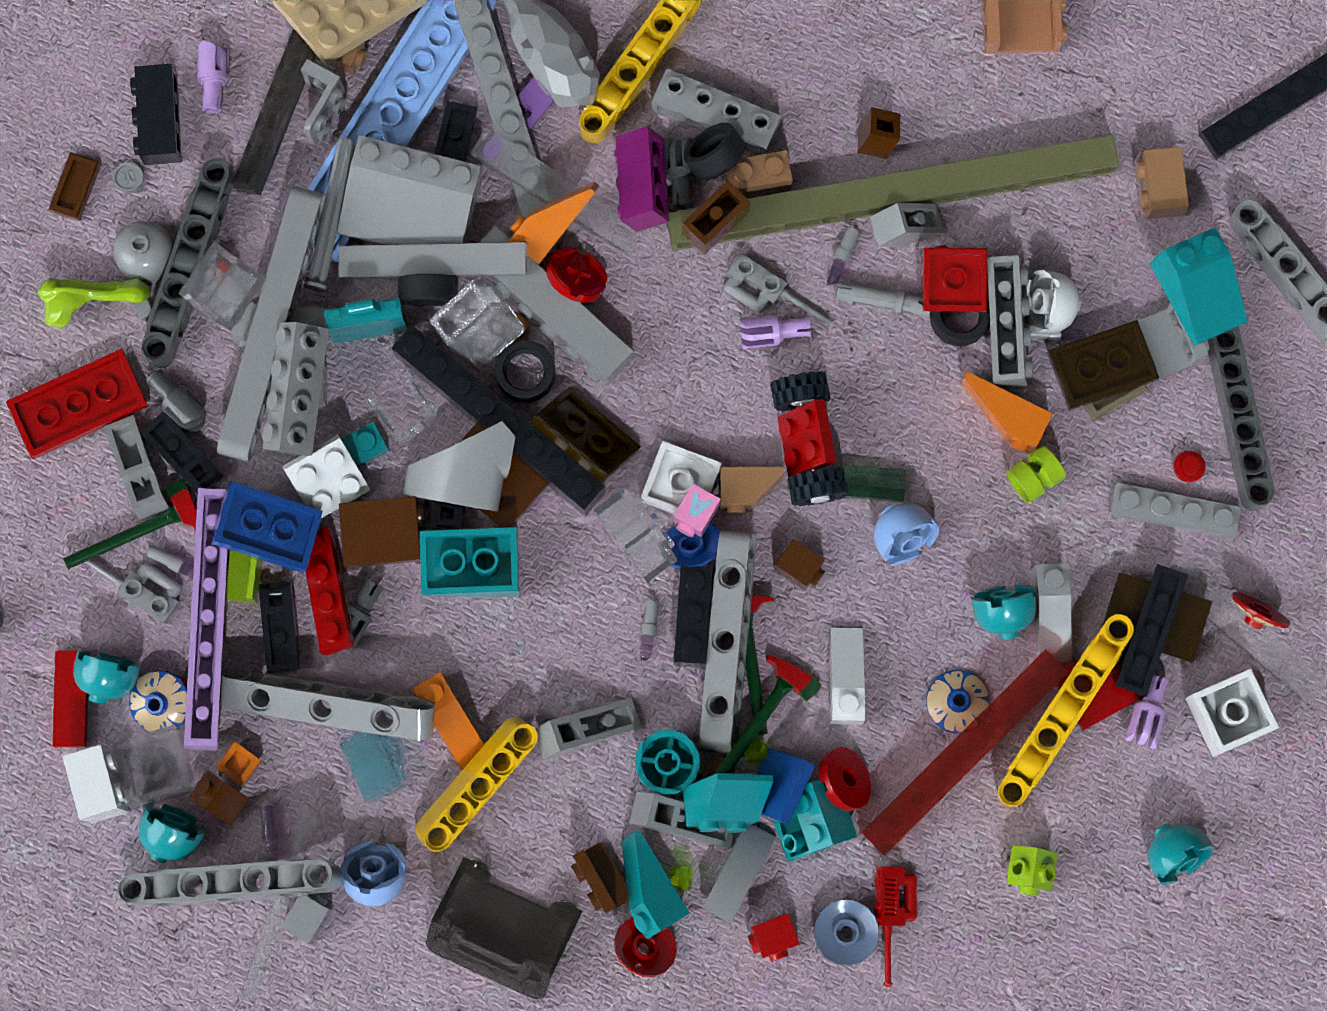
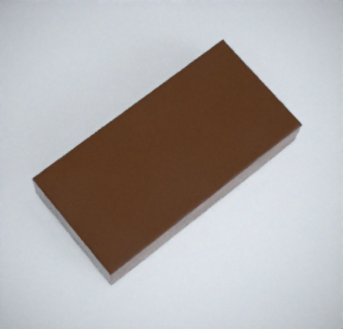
M70 152L49 206L50 212L80 221L101 163Z

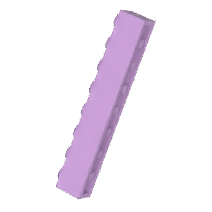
M198 488L184 749L217 751L228 549L211 543L226 489Z

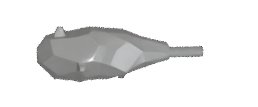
M501 0L511 26V37L517 48V53L535 77L539 87L560 108L593 105L600 82V73L582 37L577 34L571 24L557 9L539 0Z

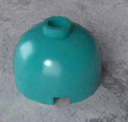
M1015 585V590H1005L1004 586L989 588L975 593L974 598L971 597L975 619L980 627L989 633L999 634L1000 639L1018 637V631L1026 629L1033 622L1036 615L1035 588L1030 585Z
M77 651L73 670L75 683L80 690L90 694V701L108 704L109 699H120L126 696L135 686L141 667L140 664L134 665V662L105 653H100L95 658L89 656L91 651Z
M659 730L648 736L639 745L635 756L636 772L641 783L650 791L660 795H676L684 791L687 786L695 781L700 769L699 753L694 743L685 734L675 730Z
M155 802L147 804L141 815L138 829L139 840L143 847L150 852V858L160 863H166L168 860H183L193 854L204 838L206 827L202 825L201 829H199L195 825L197 818L180 808L163 803L161 809L153 808Z
M1167 823L1153 833L1155 839L1149 845L1147 854L1149 866L1161 885H1169L1179 881L1175 876L1176 874L1187 870V875L1203 865L1213 854L1210 849H1215V846L1199 828L1193 825L1180 823L1171 826Z

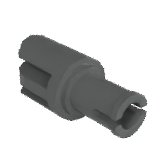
M693 138L664 143L666 179L672 182L673 209L684 210L686 209L685 205H687L688 209L692 207L690 182L696 175L684 161V152Z
M161 369L154 371L147 378L146 383L162 398V409L178 426L184 428L187 432L195 433L200 431L206 419L202 404L185 387H176Z
M369 579L365 580L353 603L349 602L347 604L352 632L361 620L353 634L354 647L348 648L351 652H353L372 621L369 612L384 588L376 585V583Z

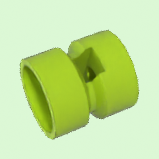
M1041 445L1027 455V462L1019 461L1006 470V476L1010 484L1028 504L1033 503L1044 495L1045 487L1051 489L1066 479V473L1062 465L1044 445Z

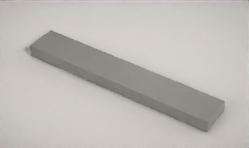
M527 243L339 246V278H399L400 276L410 274H444L451 276L527 275Z

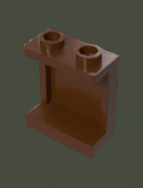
M415 496L339 503L343 567L346 571L360 570L359 567L409 562L420 564V524H425L424 505H418Z

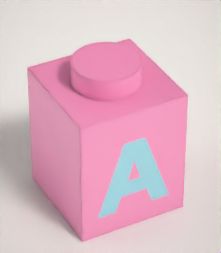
M692 483L673 516V522L678 524L676 529L689 537H693L694 534L702 537L720 506L721 499Z

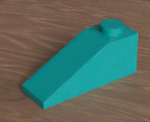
M640 829L623 839L621 845L630 912L634 917L637 929L644 934L646 939H649L690 913Z

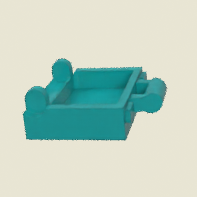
M400 298L383 301L368 299L346 303L345 307L324 310L326 328L329 329L328 334L333 343L406 332L408 330L406 315Z

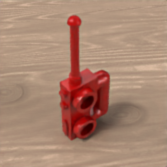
M879 866L876 867L874 879L876 885V903L874 907L878 926H883V933H885V982L883 984L885 987H891L893 985L891 982V933H893V926H905V921L912 922L917 919V876L912 872H905V867ZM899 885H904V908H899Z

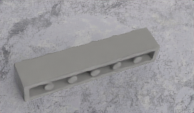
M495 226L479 243H510V239ZM527 256V275L488 276L496 283L493 287L505 299L509 296L518 303L516 308L529 320L534 317L541 324L539 329L545 336L552 341L557 338L564 345L562 350L573 361L576 362L579 358L587 366L585 371L595 381L600 382L602 379L609 385L634 359L633 350L580 302L572 301L559 294L551 286L546 272L530 257Z

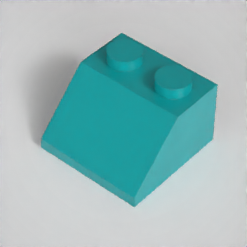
M716 773L687 786L683 791L686 827H699L700 832H713L719 830V828H727L728 833L746 831L748 825L758 822L773 784V775Z

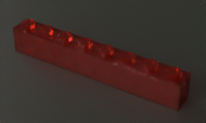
M1045 649L860 834L882 856H885L1069 671Z

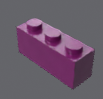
M649 126L616 136L614 156L618 168L616 186L619 191L620 205H618L617 211L620 220L636 232L669 222L664 138Z

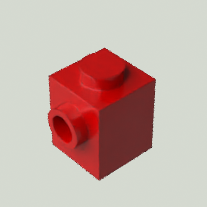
M788 913L751 927L753 934L747 936L753 954L760 953L762 959L769 956L771 962L789 956L787 949L800 945Z

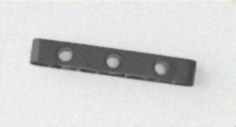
M220 158L209 159L201 168L150 313L141 350L151 365L157 368L169 366L175 358L227 209L234 177L229 166ZM214 172H225L221 180H210ZM198 228L205 229V234L200 239L191 238L194 230ZM179 286L185 287V293L181 297H171L173 289ZM165 345V352L161 356H151L155 346Z

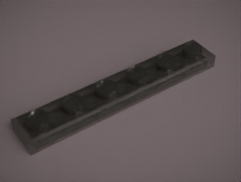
M294 28L232 181L231 187L238 192L261 196L305 85L301 68L307 59L312 62L315 60V52Z

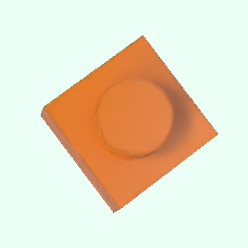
M234 741L215 768L241 787H244L262 760Z

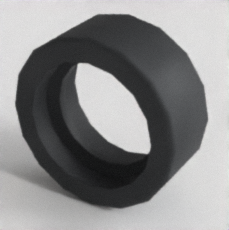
M722 122L702 131L692 140L684 152V161L699 180L709 181L725 174L737 164L745 152L746 143L730 123Z
M410 274L400 276L398 278V298H400L402 304L411 306L454 305L458 303V278L444 274Z
M988 299L987 312H979L977 325L965 333H957L950 330L942 319V312H930V324L935 335L943 342L953 346H968L977 342L985 334L990 322Z
M520 340L509 344L501 351L496 360L495 375L499 388L506 397L516 402L531 403L540 400L549 393L555 380V366L552 356L544 346L534 341ZM531 354L542 363L544 368L543 378L534 388L528 390L518 389L509 382L506 374L507 366L517 355Z

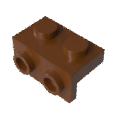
M602 842L573 855L576 863L572 864L571 868L580 883L586 880L592 891L587 896L596 911L602 908L605 914H608L629 901L627 884Z

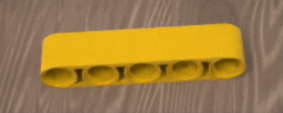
M519 717L508 718L502 723L416 824V837L428 849L440 852L449 847L534 748L538 739L535 728ZM524 728L522 738L514 741L516 731ZM498 753H503L501 762L493 765V758ZM481 777V785L477 789L471 790L473 781ZM460 802L459 811L450 815V808L455 803ZM439 827L438 835L434 839H428L430 831L433 828Z

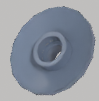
M843 899L833 902L820 912L815 922L814 938L817 948L825 958L836 964L853 965L860 963L872 954L878 943L879 928L876 917L868 907L857 901ZM844 926H849L853 930V935L849 939H844L840 934Z

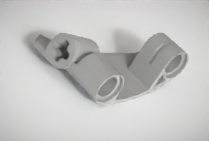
M500 421L463 441L409 464L403 494L498 511L504 478H507L510 470L516 436L503 421Z

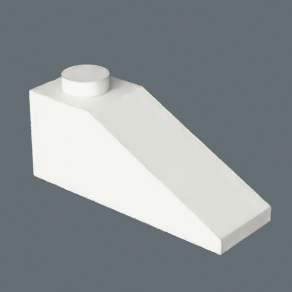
M830 628V724H863L865 721L863 628Z

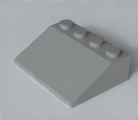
M359 135L350 165L337 234L379 245L463 244L466 240L483 179L482 168L479 165Z

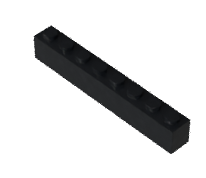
M411 325L391 348L393 354L400 362L474 424H478L485 430L503 421L516 436L513 455L548 483L551 489L586 517L606 494L605 486L415 326Z

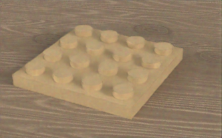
M271 0V2L320 60L329 65L427 3V0Z

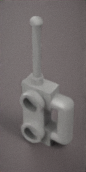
M740 252L727 271L726 276L729 277V280L724 286L725 292L752 310L761 313L768 304L774 306L779 297H782L825 323L824 325L828 326L831 324L830 317L827 318L790 294V291L785 289L787 287L785 278H779L773 270L768 271L745 254ZM744 280L761 291L758 298L740 287Z
M93 560L84 562L119 587L117 590L120 594L119 598L122 600L127 598L130 600L129 604L131 606H139L160 623L167 624L180 605L176 599L182 591L181 584L149 563L143 564L137 573L130 571L124 580L121 577L118 578ZM147 580L154 581L167 591L162 596H157L145 588Z

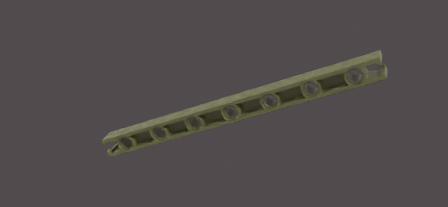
M1112 134L749 198V213L718 243L869 217L896 203L937 205L1113 174L1116 172L1115 167L1119 166L1114 137ZM698 208L669 213L667 228L672 251L695 247L682 234V223Z

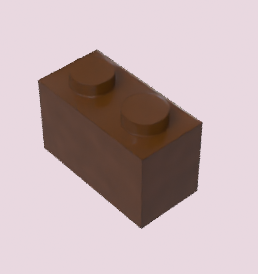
M727 180L682 223V234L705 255L749 213L750 201Z

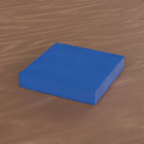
M768 748L756 774L773 775V784L761 815L788 825L815 765L806 760Z

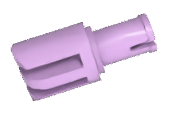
M202 41L198 47L197 81L203 85L201 110L206 111V113H220L222 111V86L228 82L229 49L210 41Z
M777 314L740 318V326L743 327L741 329V337L744 339L742 340V349L780 346V342H783V339L811 337L809 316L781 320L780 317H777Z
M1157 675L1153 676L1147 696H1143L1142 701L1135 703L1125 737L1126 741H1132L1139 719L1142 717L1136 736V744L1143 746L1146 743L1154 721L1148 743V748L1156 750L1166 714L1161 704L1166 686L1168 685L1167 679L1162 677L1161 681H1158L1159 676Z

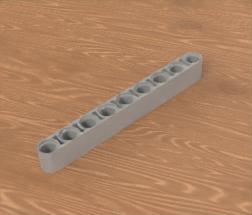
M293 186L290 191L219 436L217 454L250 461L253 456L267 408V397L271 388V366L274 362L276 351L275 335L279 328V323L292 321L324 209V193Z

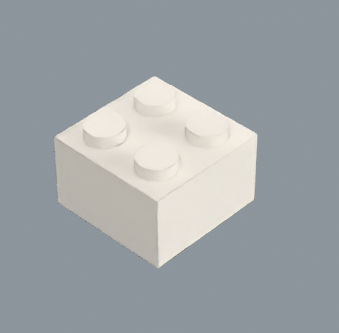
M1252 669L1185 698L1212 757L1279 728Z
M98 745L62 756L79 820L93 824L130 812L128 804L132 803V798L128 786L122 785L120 773L124 772V768L119 754H114L113 750Z

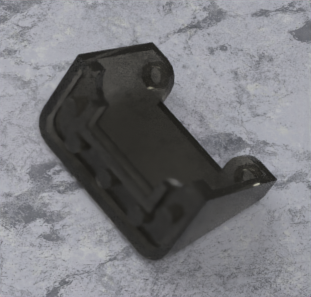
M463 857L431 920L426 938V946L434 954L533 999H543L583 911L565 900L553 902L549 909L491 883V874L483 862Z

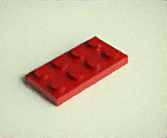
M122 348L6 401L30 458L33 460L149 407Z

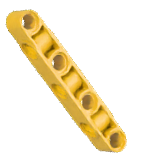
M703 0L659 1L599 85L593 105H587L579 118L580 133L586 142L597 144L606 138L689 24ZM660 23H667L671 26V29L661 32L655 27ZM625 72H633L637 75L632 81H625L621 78V75ZM590 121H598L602 124L595 131L588 130L585 127Z
M1116 614L1105 622L1009 766L1008 772L997 790L998 799L1004 806L1017 807L1025 801L1108 677L1134 632L1132 621L1127 616ZM1114 622L1122 623L1126 627V636L1121 639L1114 638L1109 632L1110 624ZM1078 676L1088 677L1092 683L1091 690L1086 693L1077 691L1074 687L1075 678ZM1049 729L1055 733L1056 743L1054 746L1045 747L1039 742L1038 735L1042 730ZM1009 783H1014L1021 789V797L1015 802L1008 801L1003 795V789Z

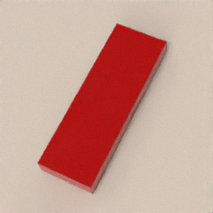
M78 650L55 651L52 747L87 748L88 693L80 690L75 683L73 675L74 662Z

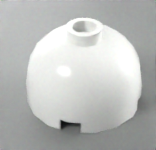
M1050 270L1035 271L1034 274L1037 275L1034 280H1029V284L1025 285L1023 289V296H1029L1030 315L1027 316L1029 323H1025V325L1030 327L1032 332L1036 333L1060 332L1071 325L1080 310L1081 302L1078 290L1074 282L1062 273Z

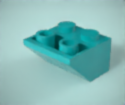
M820 780L806 785L788 825L773 820L787 862L858 837L849 811L845 812L835 807L825 795L824 791H827L825 782L821 783Z

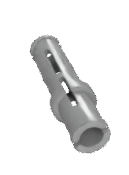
M843 281L839 282L836 301L840 300L895 311L894 314L900 315L902 312L929 318L930 312H922V297L905 294V290L894 292Z

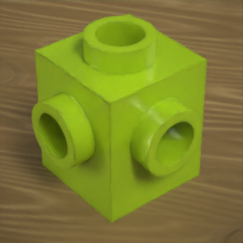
M1012 845L1006 884L1019 887L1018 893L1038 896L1039 890L1052 892L1056 876L1055 869L1058 853L1036 847Z

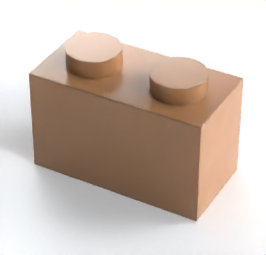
M1172 147L1144 150L1139 161L1135 163V172L1137 179L1142 180L1143 191L1139 192V203L1141 210L1145 209L1146 219L1184 216L1189 208L1182 148Z
M787 150L741 158L733 168L725 173L726 181H730L746 198L791 191L793 179Z

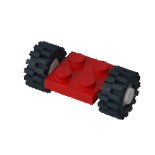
M815 371L809 373L802 372L798 375L791 374L789 377H781L779 380H774L770 383L774 409L777 411L790 410L777 418L784 451V462L787 467V480L792 505L810 506L817 503L823 504L824 502H832L835 499L839 500L848 496L844 469L839 467L823 469V467L836 462L825 403L831 399L826 373L820 371L816 373Z

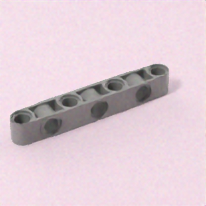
M1242 201L1231 214L1230 226L1327 349V321L1323 320L1319 315V309L1327 310L1326 282L1284 230L1273 221L1257 201ZM1247 212L1252 215L1253 222H1244L1240 217V213ZM1279 261H1288L1293 271L1286 272L1281 269Z
M722 530L718 539L699 739L701 751L728 754L739 736L756 554V535L754 532ZM738 569L740 580L737 584L731 586L728 582V576L731 571ZM731 633L734 637V644L730 649L725 650L722 646L723 637ZM724 697L728 702V708L725 713L720 715L716 710V703L720 698Z
M234 668L221 671L220 706L224 708L421 741L433 737L435 704L428 700ZM261 689L268 693L269 698L263 696ZM322 699L330 704L331 709L323 705ZM383 710L389 711L393 719L386 717Z
M279 860L130 874L120 880L117 893L123 902L141 907L183 906L328 893L340 887L343 876L339 866L325 860ZM324 868H327L328 878L324 883L320 884L318 879L319 873ZM264 873L265 883L258 889L256 885L257 878L260 874ZM201 878L203 887L200 892L196 893L195 883ZM140 883L141 893L135 898L134 888Z

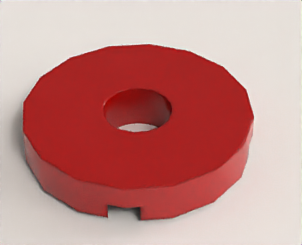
M836 747L826 752L819 763V779L821 783L825 782L827 791H824L825 795L835 807L845 812L862 808L868 803L871 795V780L863 760L847 747Z

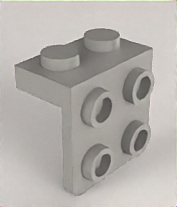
M307 59L301 68L307 88L322 95L304 126L309 143L316 146L319 140L324 141L328 136L332 126L329 122L335 113H341L347 98L345 97L346 94L341 78L333 73L332 67L319 60L314 63Z
M1171 303L1167 309L1137 320L1159 379L1199 365L1208 356V341L1196 346L1193 345Z

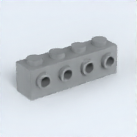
M666 68L652 99V111L699 131H704L722 122L730 123L746 143L745 150L757 155L768 154L781 122V115H778L777 111L767 105H760L759 107L749 103V100L741 94L732 93L730 95L725 93L716 84L709 81L701 83L692 79L689 73L680 69L673 71Z
M1019 255L987 257L994 385L1000 388L1028 387V377H1033L1032 358L1026 357V346H1032L1031 328L1025 327V316L1030 315L1029 296H1023V285L1029 284L1028 267L1022 266Z
M299 322L279 323V328L275 335V358L271 366V388L266 402L268 408L266 425L262 432L263 450L312 456L328 328Z

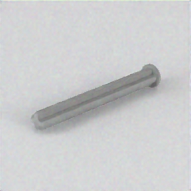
M339 138L309 279L303 285L305 288L313 291L328 292L329 290L326 282L350 165L355 150L354 141L347 138Z

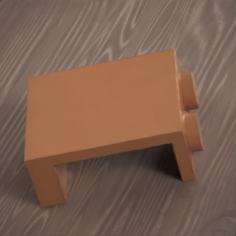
M983 0L985 53L1059 52L1063 41H1067L1068 35L1067 23H1062V12L1066 11V0Z

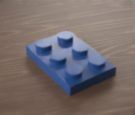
M231 481L227 487L211 544L304 573L308 567L323 511Z

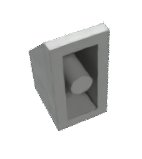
M896 203L870 217L873 235L878 246L898 247L945 233L936 204Z

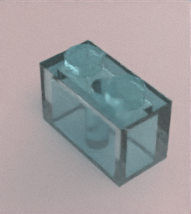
M361 732L339 742L364 802L370 804L403 789L401 780L405 779V775L398 761L392 763L388 751L393 748L387 735Z

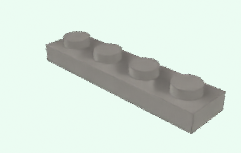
M1115 482L1108 515L1234 540L1237 536L1241 507Z

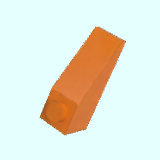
M594 181L531 210L526 218L521 214L510 228L514 233L509 242H526L527 256L539 264L595 194L599 185Z
M966 372L961 383L1000 435L1010 442L1009 446L1021 453L1033 452L1053 413Z
M439 672L412 689L418 699L428 700L435 704L434 726L463 770L484 746V743L445 678Z

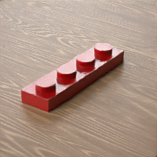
M329 527L317 530L308 567L305 572L320 653L327 656L354 647V640L334 532Z

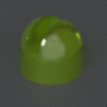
M756 736L742 758L747 756V764L755 765L761 763L769 757L768 749L764 742Z
M681 864L671 868L668 878L674 888L680 891H690L693 878L692 865Z

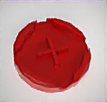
M561 248L554 252L546 266V274L551 286L564 297L580 303L593 302L600 298L607 282V273L603 265L589 253L585 255L578 253L579 249Z

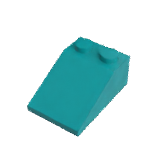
M1216 227L1164 249L1149 263L1194 346L1248 322L1231 254Z
M516 527L420 531L422 596L520 597L518 533Z

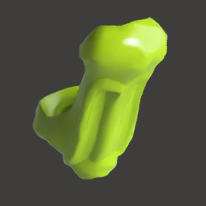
M48 278L39 286L38 294L45 303V324L62 329L68 325L72 314L88 301L142 303L151 295V287L138 278L123 282L117 280L95 282L78 279L60 280Z

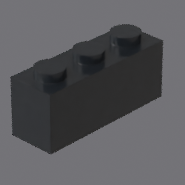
M172 64L134 66L135 77L130 78L131 94L136 96V107H132L131 110L132 122L134 126H137L138 137H133L135 156L139 155L144 165L180 163L182 159L177 73Z
M681 566L674 666L706 669L713 568Z

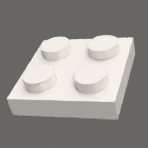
M339 435L313 448L312 456L301 455L283 466L284 471L304 504L323 511L321 518L339 509V503L351 502L370 491L367 482Z
M662 441L640 502L675 514L692 483L709 493L712 492L722 463Z

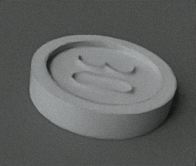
M124 162L115 168L112 180L120 192L131 194L137 192L143 186L144 173L137 164Z

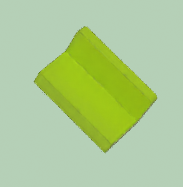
M230 550L225 590L226 601L258 604L263 560Z

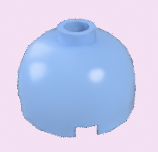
M911 503L893 504L886 507L874 527V543L885 562L888 560L891 565L903 564L921 555L916 550L925 543L929 548L939 535V527L924 508Z
M367 841L354 846L343 857L344 862L340 866L343 886L347 894L359 904L381 906L390 903L399 895L405 885L406 861L402 852L393 844L386 843L385 847L376 845V841Z

